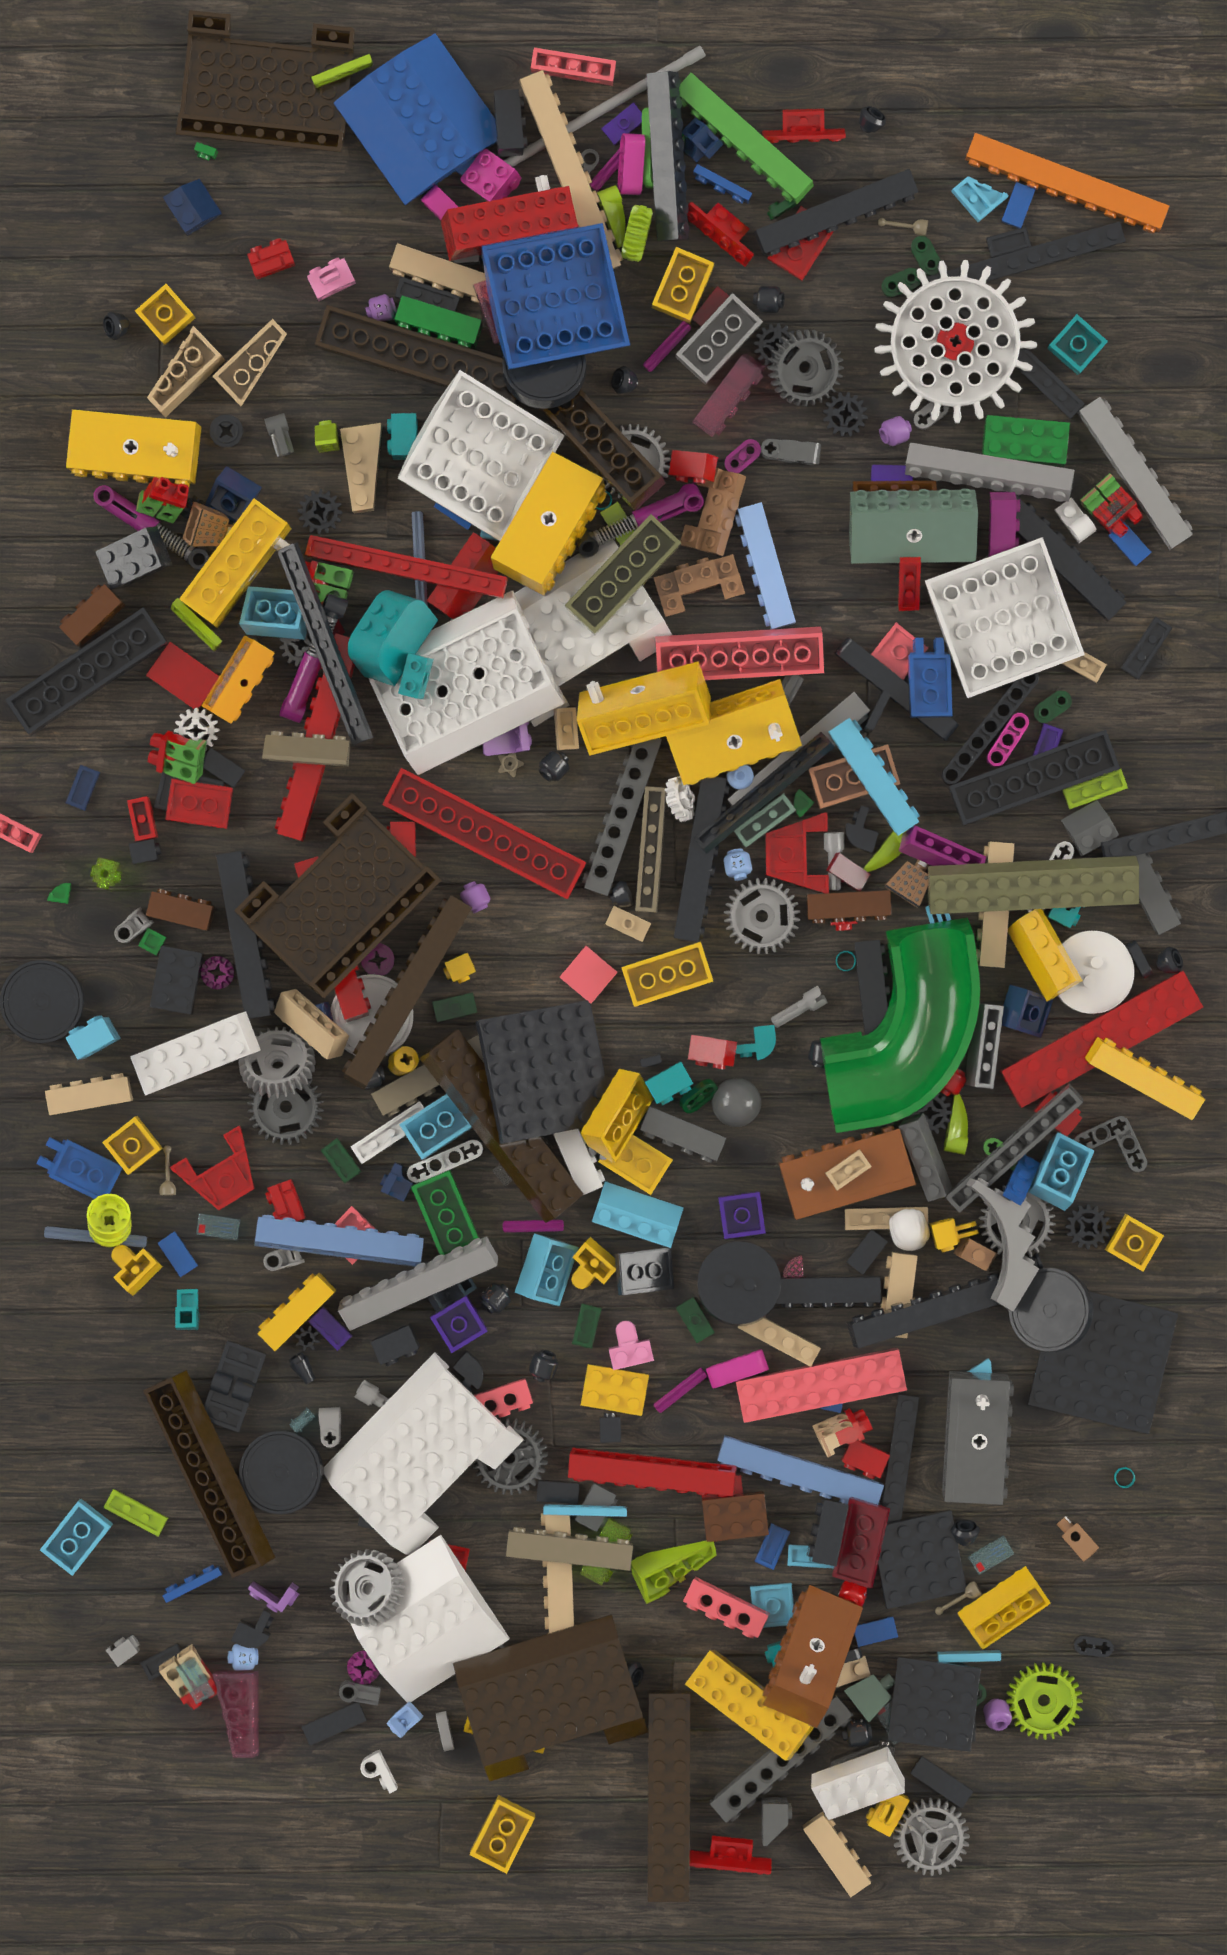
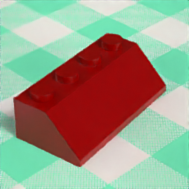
M473 532L451 565L497 575L498 571L494 570L491 556L496 547ZM437 585L427 599V603L453 620L472 611L483 594Z

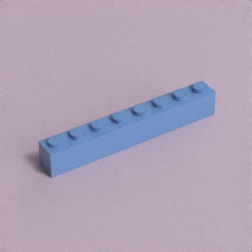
M263 1215L258 1217L254 1246L415 1267L421 1263L424 1238H419V1235L416 1234L401 1236L398 1235V1232L394 1231L378 1233V1230L371 1228L363 1231L357 1230L355 1226L340 1228L333 1223L317 1225L315 1221L305 1220L302 1223L295 1222L293 1218L279 1220L271 1215Z
M724 1435L717 1458L721 1464L735 1465L741 1468L740 1471L752 1475L753 1472L761 1474L760 1478L772 1481V1478L779 1479L782 1485L792 1487V1484L800 1486V1490L809 1493L815 1490L820 1492V1496L828 1499L835 1496L840 1498L839 1502L848 1504L850 1497H854L878 1505L884 1487L883 1483L726 1435Z

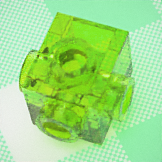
M98 857L97 864L92 866L90 877H93L92 882H96L97 887L109 890V886L115 887V883L119 884L122 872L119 871L120 862ZM107 870L108 876L105 878L103 873Z

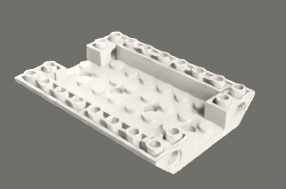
M513 590L504 594L503 599L496 598L430 631L416 653L417 655L434 659L424 699H416L398 694L402 676L395 687L369 678L402 753L417 775L565 704L549 667L544 665L528 631L530 626ZM518 649L522 656L519 661L515 662L511 658V653ZM479 667L485 672L484 677L480 680L474 675L475 670ZM442 685L448 689L447 695L443 698L438 695V688ZM405 703L411 706V712L406 716L401 712V707Z

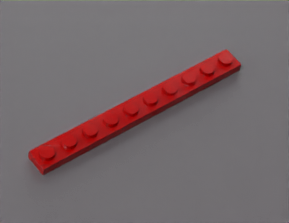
M313 535L309 537L305 555L311 558L502 599L508 581L507 577Z

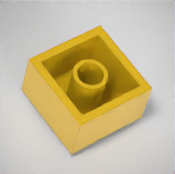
M167 284L135 310L137 315L164 345L195 319L192 312Z
M135 1116L102 1142L128 1175L163 1149L138 1116Z
M1125 1214L1105 1250L1137 1269L1144 1271L1164 1235Z

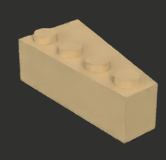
M272 319L212 377L242 406L287 333Z
M194 326L190 330L187 339L179 347L180 349L174 359L168 364L167 370L161 375L147 397L165 418L225 362L222 355Z
M382 423L340 429L352 511L354 514L374 511Z

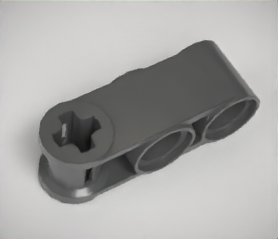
M767 439L761 445L760 454L768 460L819 465L821 444L795 440ZM768 444H771L772 448L775 449L771 454H768V450L764 449L767 448Z

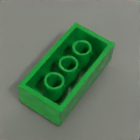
M405 296L401 297L395 316V323L398 327L414 330L450 343L453 342L469 349H476L483 327L482 320Z
M987 415L984 425L982 455L1064 467L1067 459L1070 423Z
M451 1170L411 1186L440 1255H446L454 1248L464 1247L474 1239L479 1238Z

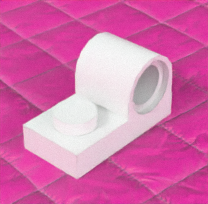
M1072 497L1069 499V502L1063 503L1054 510L1078 544L1096 531V527L1086 514H1083Z
M380 1749L366 1756L361 1763V1773L367 1778L381 1775L379 1781L383 1789H388L389 1794L396 1791L398 1788L397 1783ZM373 1762L377 1768L374 1771H368L365 1768V1764Z

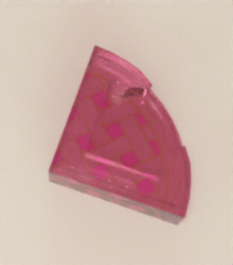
M802 1255L792 1258L786 1264L783 1270V1278L804 1276Z

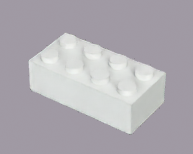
M885 1747L813 1773L811 1789L827 1819L831 1820L905 1793V1778L889 1748Z

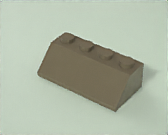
M271 731V735L265 736L262 759L265 761L349 767L350 741H346L344 736H333V739H325V735L313 734L312 738H306L303 733H292V736H283V732Z

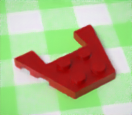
M827 813L819 814L765 834L767 876L825 894L829 893V875H807L806 832H827Z
M240 1125L223 1135L234 1154L198 1176L187 1158L170 1167L174 1173L195 1189L217 1210L224 1208L255 1189Z

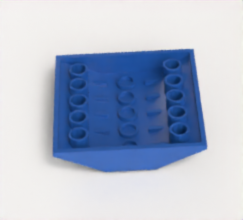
M436 33L383 64L334 102L338 111L404 205H407L467 162L477 157L480 152L489 149L497 143L495 118Z
M603 223L481 247L487 293L496 333L508 369L630 346Z

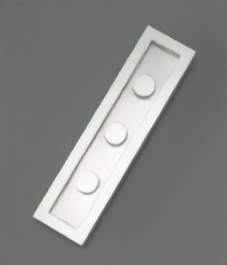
M420 1101L351 1146L361 1164L406 1135L399 1124L424 1109Z

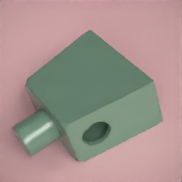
M889 1673L881 1680H878L873 1674L844 1691L866 1720L870 1722L892 1698L887 1690L895 1684V1681Z

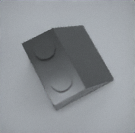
M1098 800L1061 820L1080 856L1101 846L1100 842L1109 841L1119 836L1110 817Z
M762 1797L763 1846H767L788 1826V1819H792L791 1803H788L787 1797Z

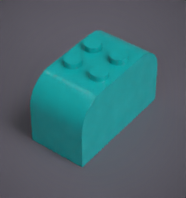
M390 590L382 591L373 600L351 634L348 642V655L364 677L395 687L403 674L408 653H417L438 619L423 601Z

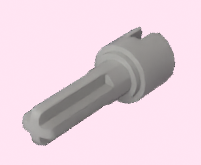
M844 832L824 833V850L828 852V866L834 855L844 850ZM828 872L829 890H840L841 880Z
M817 985L805 992L802 1000L774 1015L771 1021L775 1027H780L809 1009L810 1011H815L827 1004L825 996L821 995L819 986Z
M363 1380L356 1391L357 1394L354 1396L368 1406L374 1404L380 1408L389 1400L379 1393L380 1391L377 1386L367 1380Z

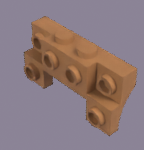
M716 468L714 482L705 481V484H697L700 487L709 488L698 527L689 525L684 527L680 540L682 546L714 555H724L746 476Z
M734 555L710 561L708 557L697 560L696 565L689 566L686 563L677 566V570L654 577L665 617L685 612L681 596L721 585L725 600L745 594Z

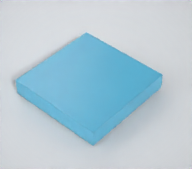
M792 1583L750 1586L752 1604L770 1613L763 1628L786 1626L793 1615Z

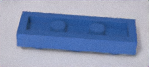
M698 164L693 171V175L696 176L695 180L705 185L706 183L713 185V189L721 194L726 192L732 195V199L740 204H743V202L749 203L752 197L751 192Z
M1026 1155L1020 1158L1015 1165L1003 1196L1021 1206L1040 1163Z
M212 1564L202 1570L203 1574L197 1577L195 1574L190 1575L184 1579L185 1583L179 1586L175 1583L165 1589L167 1592L163 1594L165 1602L167 1603L223 1574L220 1565L214 1567Z

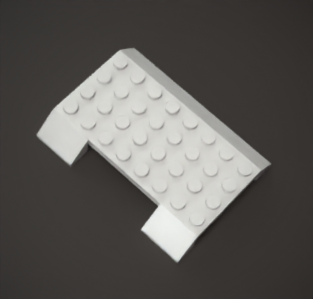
M613 538L612 541L608 540V542L605 541V544L600 545L598 552L591 557H584L578 553L567 560L562 573H557L554 579V587L550 592L547 591L545 596L526 586L515 593L530 626L528 631L544 665L549 667L565 704L557 708L569 706L559 688L565 682L628 643L638 660L642 661L656 652V636L672 635L643 586L596 635L565 608V604L619 548ZM518 649L511 653V658L515 662L521 659L522 655ZM554 709L531 720L533 726L535 727L552 717Z
M435 1352L324 1467V1475L332 1488L392 1547L406 1555L415 1552L439 1528L424 1512L476 1459L496 1469L524 1440L511 1426L506 1428L447 1370L449 1366Z

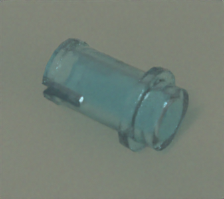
M306 1408L297 1418L291 1419L292 1422L289 1425L296 1433L302 1432V1429L316 1417Z

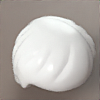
M903 1209L895 1213L889 1220L893 1242L902 1250L913 1251L920 1249L930 1237L928 1223L923 1213L919 1210Z

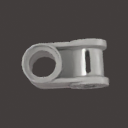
M139 907L117 926L114 932L115 938L121 943H129L147 930L154 922L149 920L142 912V908ZM123 928H127L130 931V936L125 940L119 937V931Z
M278 1249L269 1252L264 1257V1266L270 1271H276L304 1263L305 1261L301 1258L298 1251H293L294 1260L290 1250ZM274 1255L278 1257L279 1264L276 1267L268 1265L267 1259L269 1256Z
M340 1407L319 1408L321 1442L326 1447H334L341 1441ZM330 1432H332V1436H336L332 1443H330V1440H326V1436Z

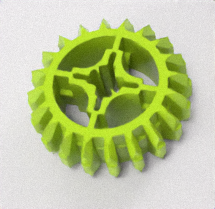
M634 205L632 207L621 252L622 258L637 262L642 259L653 214L651 208L643 205Z

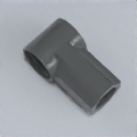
M282 413L265 418V424L269 436L272 438L277 457L294 453L285 414Z
M786 675L782 681L789 706L804 681L798 675Z
M346 1680L339 1687V1696L345 1702L353 1701L378 1706L381 1687ZM345 1687H352L354 1693L347 1696L343 1693V1689Z

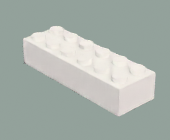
M243 1012L130 1057L144 1094L148 1095L261 1051L247 1013Z

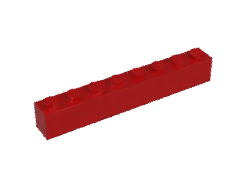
M318 856L294 864L298 878L318 859ZM358 965L334 988L345 1023L369 1016L368 1010L371 1009L368 997H363L362 990L365 989L362 978H357L355 972L359 970Z
M572 1448L569 1457L568 1478H573L574 1481L578 1482L592 1480L597 1484L610 1482L617 1486H626L628 1484L635 1485L636 1488L655 1487L659 1491L673 1489L679 1493L691 1491L699 1495L717 1494L718 1497L726 1498L734 1494L737 1466Z

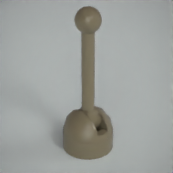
M880 218L878 225L912 228L916 235L926 237L928 220L920 219L914 224L886 221L884 218Z
M166 1145L163 1148L165 1153L166 1181L161 1184L159 1189L160 1195L163 1196L176 1195V1187L170 1182L169 1153L171 1152V1147Z
M973 1581L966 1586L965 1594L942 1607H937L935 1613L941 1615L944 1610L964 1598L976 1599L982 1596V1592L976 1582Z

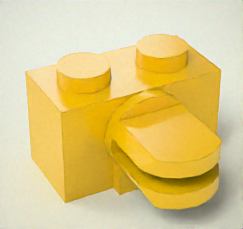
M947 1218L929 1223L935 1248L941 1249L942 1252L953 1250L954 1245L960 1243L959 1239L979 1233L978 1229L962 1233L957 1232L976 1226V1221L956 1226L954 1218Z
M591 1237L572 1257L580 1264L571 1279L574 1286L579 1289L587 1288L595 1278L605 1284L616 1271L615 1258Z
M118 1245L111 1254L113 1261L122 1269L113 1278L132 1296L163 1267L144 1248L135 1255L127 1246Z
M900 1794L878 1802L875 1808L871 1807L866 1815L868 1826L890 1837L910 1801L909 1797Z

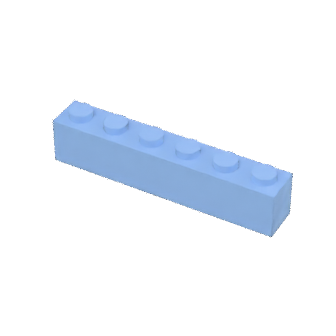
M762 502L737 510L738 514L735 515L737 526H742L744 534L740 535L743 547H748L749 554L746 555L749 567L753 566L755 572L752 575L754 586H759L761 594L757 595L760 607H765L766 614L763 615L766 627L770 626V629H778L795 624L796 621Z

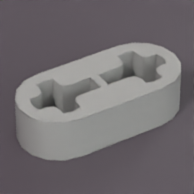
M930 402L915 414V426L920 430L928 429L947 414L949 406L943 407L944 411L942 413L941 411L939 412L936 421L931 420L930 416L927 419L928 424H918L920 415L922 417L928 414L931 415L934 403Z
M447 1712L436 1713L444 1752L454 1750Z

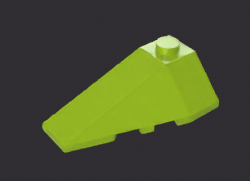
M702 1541L649 1552L632 1560V1575L646 1604L670 1592L669 1587L677 1581L681 1583L686 1579L684 1576L691 1570H698L717 1555L714 1541Z

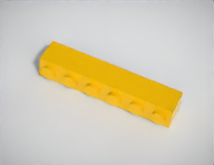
M1097 1037L1085 1056V1059L1091 1065L1191 1120L1194 1119L1205 1101L1200 1089L1193 1085L1190 1088L1184 1085L1185 1082L1175 1075L1173 1078L1167 1075L1168 1072L1159 1066L1156 1069L1151 1067L1150 1062L1143 1057H1139V1059L1133 1057L1134 1053L1125 1047L1122 1049L1115 1047L1116 1043L1108 1038L1103 1040Z

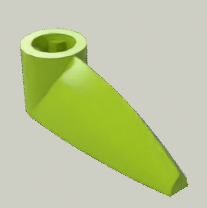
M614 185L596 193L600 201L598 202L599 206L606 215L607 226L614 235L616 247L620 248L623 246L625 236V215L620 192L617 186Z
M892 831L863 869L867 872L876 870L898 857L902 853L899 851L903 833L897 836Z
M960 1094L953 1097L952 1114L949 1116L950 1122H948L944 1151L964 1155L968 1143V1120L963 1100Z

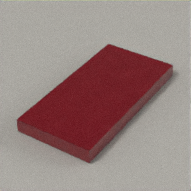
M850 1497L837 1567L834 1566L832 1577L872 1588L890 1508Z

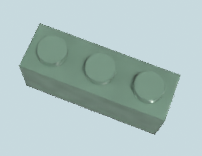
M782 794L733 832L746 848L795 812L796 809L787 797Z

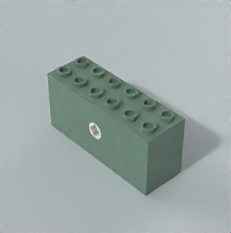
M858 490L850 492L849 546L851 564L899 563L900 557H921V563L976 562L978 507L975 490Z

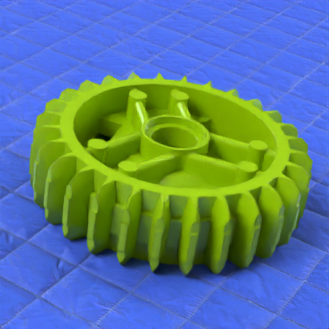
M1042 1662L1041 1668L1034 1663V1670L1026 1666V1674L1020 1670L1019 1672L1022 1677L1019 1679L1014 1676L1013 1678L1017 1683L1009 1684L1013 1691H1007V1695L1012 1698L1006 1699L1008 1704H1012V1706H1009V1710L1014 1712L1011 1714L1012 1719L1017 1718L1014 1725L1022 1724L1020 1731L1023 1732L1028 1729L1027 1736H1031L1034 1732L1036 1739L1039 1738L1040 1734H1042L1044 1740L1047 1739V1734H1050L1052 1739H1054L1055 1732L1062 1736L1061 1730L1063 1728L1069 1732L1067 1725L1075 1726L1072 1720L1073 1717L1079 1719V1715L1075 1712L1082 1711V1708L1077 1703H1083L1081 1698H1077L1082 1692L1080 1690L1075 1691L1079 1684H1072L1075 1679L1074 1676L1067 1678L1069 1671L1065 1670L1061 1673V1666L1054 1670L1053 1663H1050L1049 1668H1046L1045 1662ZM1037 1676L1056 1677L1058 1681L1057 1684L1038 1682ZM1043 1694L1048 1695L1050 1698V1702L1046 1706H1041L1038 1703V1698ZM1021 1699L1025 1700L1031 1715L1026 1720L1018 1705V1701ZM1066 1704L1069 1707L1066 1716L1060 1722L1055 1723L1053 1719Z

